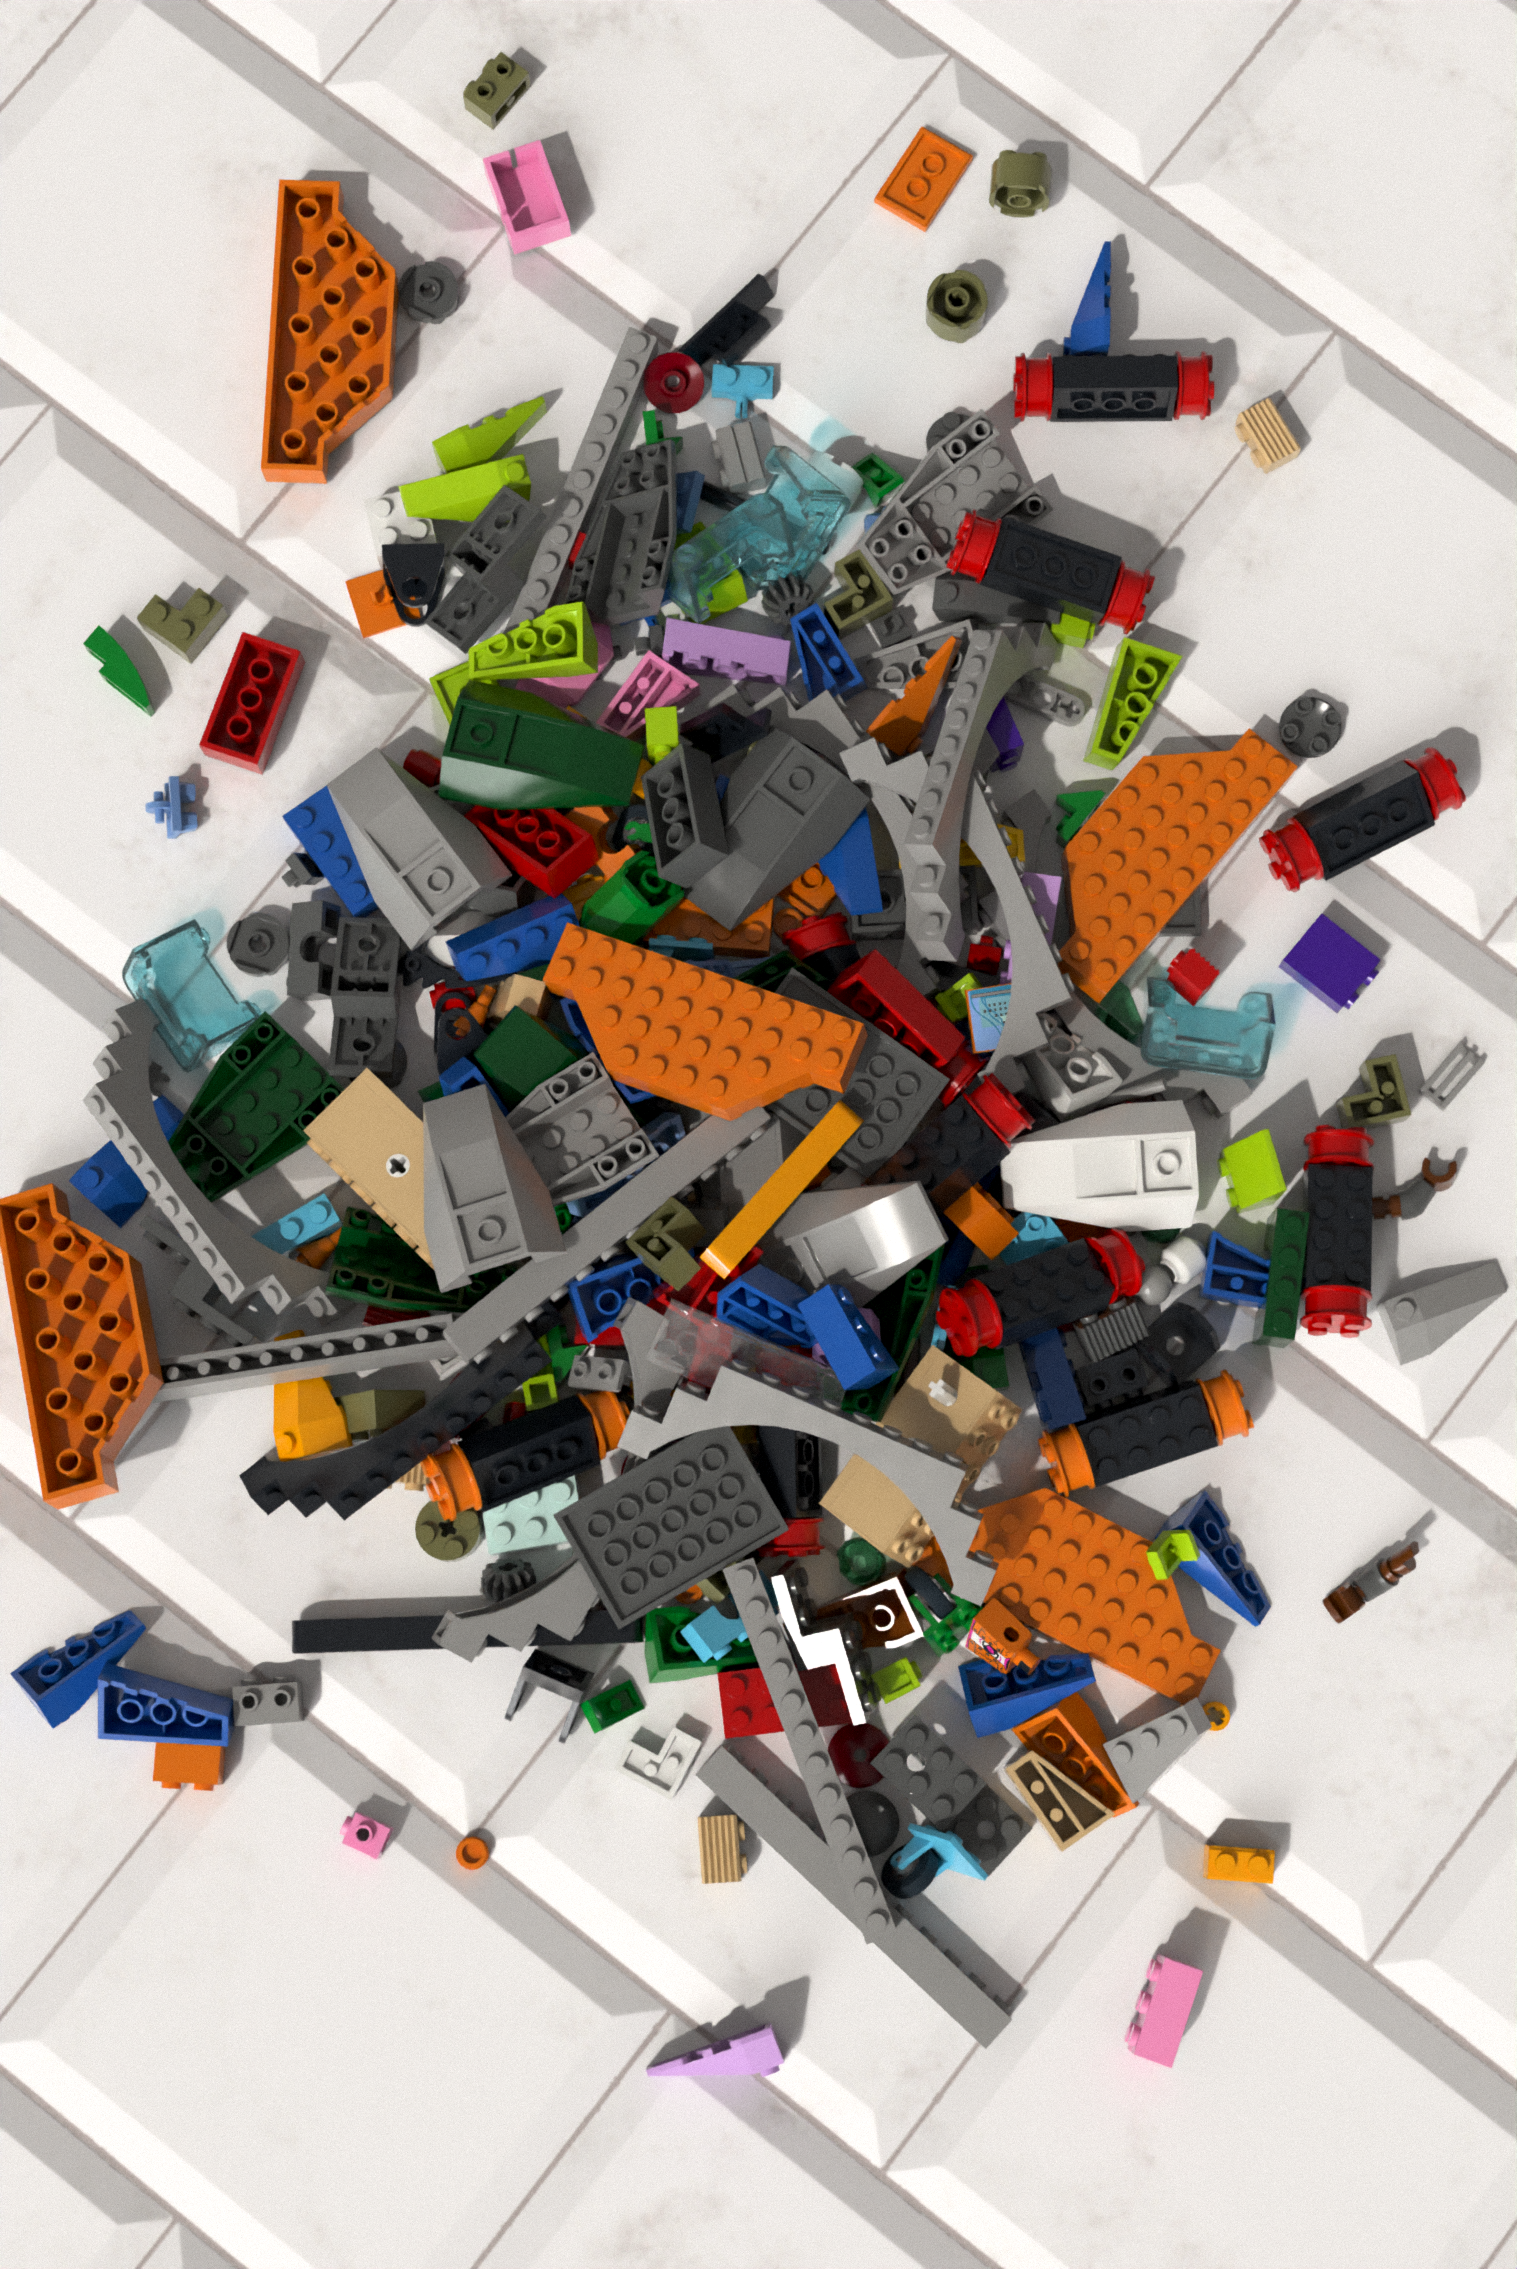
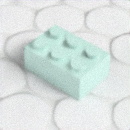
M576 1475L482 1512L489 1555L496 1556L568 1544L569 1542L553 1514L580 1499Z

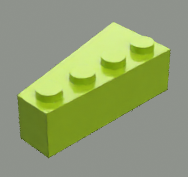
M1126 637L1121 640L1114 652L1084 755V762L1108 770H1113L1120 763L1183 656Z

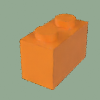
M156 1742L153 1781L162 1782L161 1788L181 1789V1783H194V1790L213 1791L214 1785L223 1784L226 1746Z

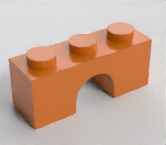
M611 807L574 808L564 816L592 835L600 859L594 865H598L605 874L603 876L605 883L621 868L626 860L643 851L638 843L627 845L620 852L614 851L608 845L606 840L607 829L619 819Z

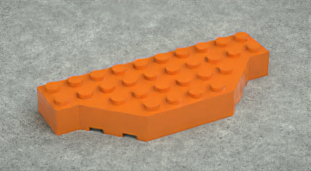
M279 179L261 470L266 482L327 484L329 454L393 399L399 281L395 268L388 261H385L359 231L357 232L343 216L344 195L340 181Z
M1250 728L1233 748L1228 751L1143 756L1067 844L1061 856L1066 908L1070 924V939L1059 951L1063 960L1057 963L1061 973H1068L1076 986L1097 1003L1101 1004L1289 782L1298 766Z
M568 922L543 977V981L551 993L577 1001L604 1066L612 1080L728 1121L737 1119L743 1113L758 1106L761 1108L783 1098L785 1094L800 1087L803 1089L812 1084L844 1094L868 1037L864 1023Z
M53 1183L0 1199V1247L42 1497L45 1503L59 1510L119 1492L114 1460L161 1388L163 1377L142 1264L129 1253L71 1221L67 1194Z
M1047 1488L978 1510L984 1516L969 1550L972 1552L976 1550L987 1552L994 1557L993 1561L999 1563L982 1604L987 1605L994 1597L1023 1625L1080 1654H1089L1091 1660L1179 1705L1199 1697L1221 1650L1191 1634L1172 1576L1168 1579H1156L1146 1551L1153 1542ZM932 1536L924 1547L921 1558L913 1563L911 1567H920L932 1578L935 1574L939 1573L948 1585L953 1588L954 1584L946 1559L935 1536Z

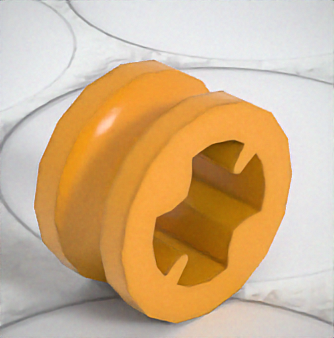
M1214 1701L1205 1704L1202 1708L1206 1715H1210L1207 1711L1211 1707L1215 1711L1221 1710L1223 1713V1718H1219L1222 1722L1219 1725H1216L1215 1722H1210L1212 1727L1209 1730L1219 1731L1224 1729L1230 1721L1228 1708L1221 1702Z

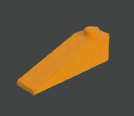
M296 1330L275 1337L274 1341L305 1337L303 1330ZM319 1377L274 1384L273 1432L279 1461L310 1460L353 1446L351 1434L348 1431L346 1413L342 1405L337 1406L330 1392L333 1388L329 1380Z

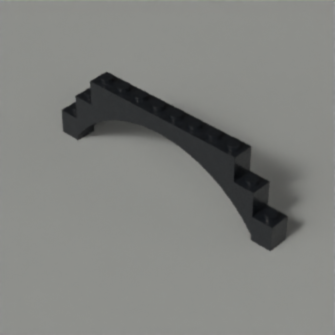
M529 1256L522 1258L520 1261L524 1266L533 1258ZM548 1300L541 1306L544 1311L530 1323L526 1319L516 1326L518 1332L505 1343L501 1340L497 1341L490 1347L493 1352L479 1364L475 1360L472 1361L447 1388L426 1406L397 1426L358 1446L329 1456L290 1462L269 1461L264 1456L239 1475L246 1490L267 1515L289 1500L307 1518L327 1502L345 1521L427 1458L428 1454H432L552 1362L539 1339L564 1319L551 1300Z

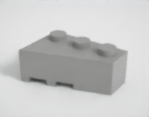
M1196 1697L1115 1736L1102 1745L1132 1803H1135L1147 1795L1154 1785L1173 1768L1181 1757L1212 1726Z

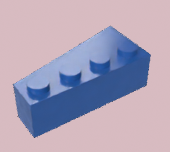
M105 1663L98 1677V1739L211 1746L229 1745L235 1729L233 1699Z

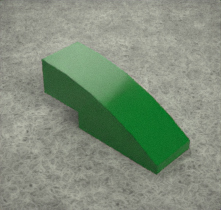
M98 625L83 643L88 653L103 664V667L98 672L105 682L152 717L155 710L140 674L121 646Z

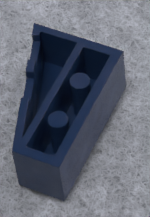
M1054 1328L1019 1341V1349L1041 1425L1051 1430L1085 1420L1084 1400L1080 1390H1077L1073 1379L1076 1378L1075 1369L1071 1359L1067 1360L1064 1347H1067V1342L1063 1329Z

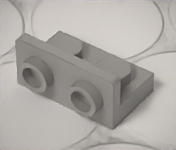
M575 1355L568 1385L573 1388L618 1393L621 1391L622 1385L630 1386L631 1381H633L630 1362L621 1359Z

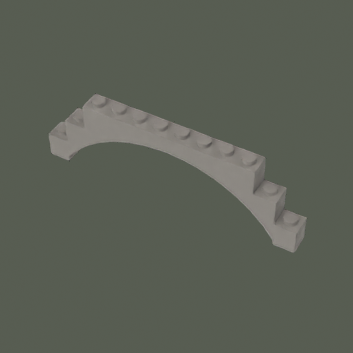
M1017 623V626H996L995 630H974L903 843L918 864L909 893L923 912L914 940L928 960L954 962L958 960L966 935L962 928L960 909L959 852L963 811L970 774L985 728L1003 695L1025 673L1031 670L1051 669L1058 644L1046 623Z
M732 684L703 705L705 710L708 711L721 703H725L745 717L767 707L772 711L770 725L794 737L804 746L827 757L840 766L847 774L848 772L839 753L865 741L863 736L866 734V731L856 718L851 721L846 713L850 708L840 694L834 696L827 689L802 707L800 700L793 691L787 693L781 687H778L756 704L746 688L741 691ZM862 783L859 786L872 800L890 832L898 853L904 878L906 928L902 954L897 970L929 1001L942 992L938 985L941 978L932 965L926 967L932 960L927 959L914 940L923 915L922 910L909 893L918 864L903 844L916 805L911 799L895 792ZM959 871L961 903L970 895L965 889L969 884Z
M874 737L839 753L851 782L855 786L862 783L870 784L895 792L916 803L932 756L926 758L921 750L888 765L887 762L892 760L885 743L879 745ZM972 768L964 804L961 838L970 846L981 861L995 886L1006 917L1012 953L1011 997L1006 1021L997 1047L986 1069L977 1074L981 1083L985 1081L983 1076L985 1074L989 1076L993 1073L1012 1095H1016L1028 1089L1025 1082L1030 1080L1023 1062L1017 1064L1016 1059L1051 1045L1048 1039L1049 1036L1053 1035L1046 1018L1039 1019L1038 1015L1072 1001L1073 998L1070 992L1075 991V987L1069 974L1065 973L1062 975L1057 964L1063 960L1056 944L1049 945L1045 934L1050 932L1043 914L1037 916L1032 905L1037 903L1031 886L1024 887L1020 879V875L1024 874V870L1018 857L1011 858L1007 846L1012 844L1005 827L999 829L994 817L999 816L993 799L986 800L982 788L987 785L980 769L974 771Z
M1035 789L1005 808L1002 815L1003 821H1001L1002 825L1023 830L1025 862H1021V865L1025 872L1036 873L1038 846L1043 826L1048 824L1052 817L1051 811ZM995 889L978 901V920L985 928L990 927L996 935L994 941L998 948H1002L1001 952L1004 953L1006 940H1010L1006 917ZM1073 991L1070 992L1073 998L1072 1001L1049 1010L1050 1013L1048 1015L1057 1021L1058 1028H1062L1070 1037L1075 1034L1082 1040L1080 1043L1093 1054L1096 1051L1107 1059L1123 1080L1121 1085L1114 1091L1165 1078L1168 1089L1152 1094L1151 1097L1154 1102L1182 1100L1186 1104L1200 1094L1202 1096L1200 1102L1209 1115L1215 1114L1217 1119L1249 1099L1253 1093L1235 1067L1228 1072L1189 1067L1157 1057L1129 1043L1091 1013Z
M143 999L115 1009L102 1026L113 1043L105 1046L92 1063L104 1080L92 1087L83 1099V1102L104 1129L108 1138L112 1140L123 1155L127 1164L137 1174L144 1187L159 1204L163 1213L178 1230L182 1239L197 1256L201 1265L211 1275L220 1291L224 1293L232 1304L259 1290L265 1301L277 1315L305 1302L322 1326L349 1313L358 1302L325 1294L330 1272L318 1270L291 1260L246 1234L227 1219L188 1177L172 1152L161 1129L149 1085L148 1059L152 1033L160 1022Z
M629 1297L613 1326L620 1329L628 1352L633 1377L634 1408L637 1405L648 1404L658 1408L661 1411L660 1415L665 1417L672 1400L670 1393L672 1390H676L682 1383L685 1366L654 1349L656 1343L659 1344L665 1338L668 1332L667 1324L670 1319ZM689 1435L672 1440L654 1449L653 1454L648 1459ZM629 1452L622 1474L648 1459ZM573 1552L571 1556L550 1574L529 1588L507 1599L482 1608L459 1613L447 1610L432 1639L438 1645L471 1663L486 1648V1637L488 1634L522 1652L524 1647L529 1646L534 1640L537 1632L535 1628L537 1624H540L571 1642L574 1635L577 1636L582 1631L586 1621L584 1617L590 1607H594L598 1603L600 1596L576 1554Z
M732 1359V1362L726 1360L721 1365L710 1394L705 1393L706 1389L697 1383L690 1381L687 1384L681 1383L674 1392L665 1417L660 1415L661 1411L658 1408L648 1404L637 1405L631 1411L617 1447L645 1459H648L653 1454L654 1449L672 1440L698 1431L738 1425L776 1426L802 1431L834 1442L855 1453L884 1473L919 1510L935 1535L946 1559L954 1584L951 1593L979 1606L982 1605L999 1563L993 1561L994 1557L982 1550L972 1552L969 1550L984 1514L978 1512L979 1508L972 1503L960 1501L959 1504L954 1501L969 1466L962 1463L964 1459L959 1455L948 1451L945 1454L933 1450V1445L925 1440L915 1438L912 1441L902 1436V1431L895 1427L884 1425L882 1428L871 1423L872 1419L863 1413L854 1412L852 1415L841 1410L842 1406L833 1400L824 1398L823 1401L813 1398L810 1396L811 1392L797 1385H793L792 1388L780 1383L781 1379L771 1373L763 1372L760 1375L751 1371L749 1364L738 1359Z

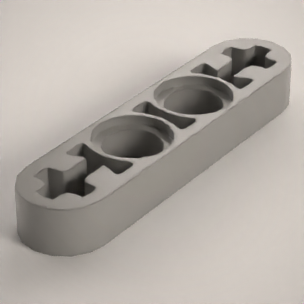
M1023 675L1017 680L1023 687L1019 694L1013 695L1006 692L1003 695L1005 701L1064 726H1076L1082 721L1085 712L1084 703L1078 697L1027 675ZM1038 692H1046L1049 694L1051 702L1044 707L1038 706L1034 702V695ZM1056 698L1061 699L1059 704L1061 707L1069 708L1070 705L1076 706L1075 712L1078 715L1073 714L1069 718L1065 716L1066 710L1060 707L1057 708L1056 713L1053 712L1052 709L1055 706Z

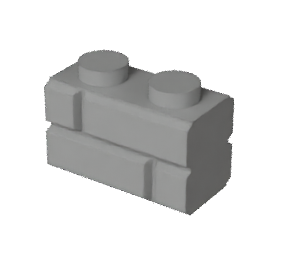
M748 421L715 430L716 440L711 441L715 459L721 458L723 469H719L722 487H729L730 493L735 495L764 489L766 487V476L751 422Z

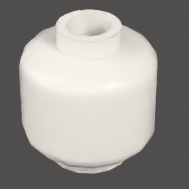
M1185 1236L1179 1237L1162 1250L1159 1267L1169 1274L1171 1282L1188 1283L1204 1270L1206 1249L1199 1240H1192Z

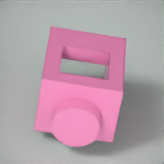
M356 1812L353 1818L347 1816L340 1834L345 1836L342 1841L343 1844L363 1852L374 1859H380L394 1828L360 1812ZM361 1828L369 1831V1838L366 1841L358 1838V1831Z

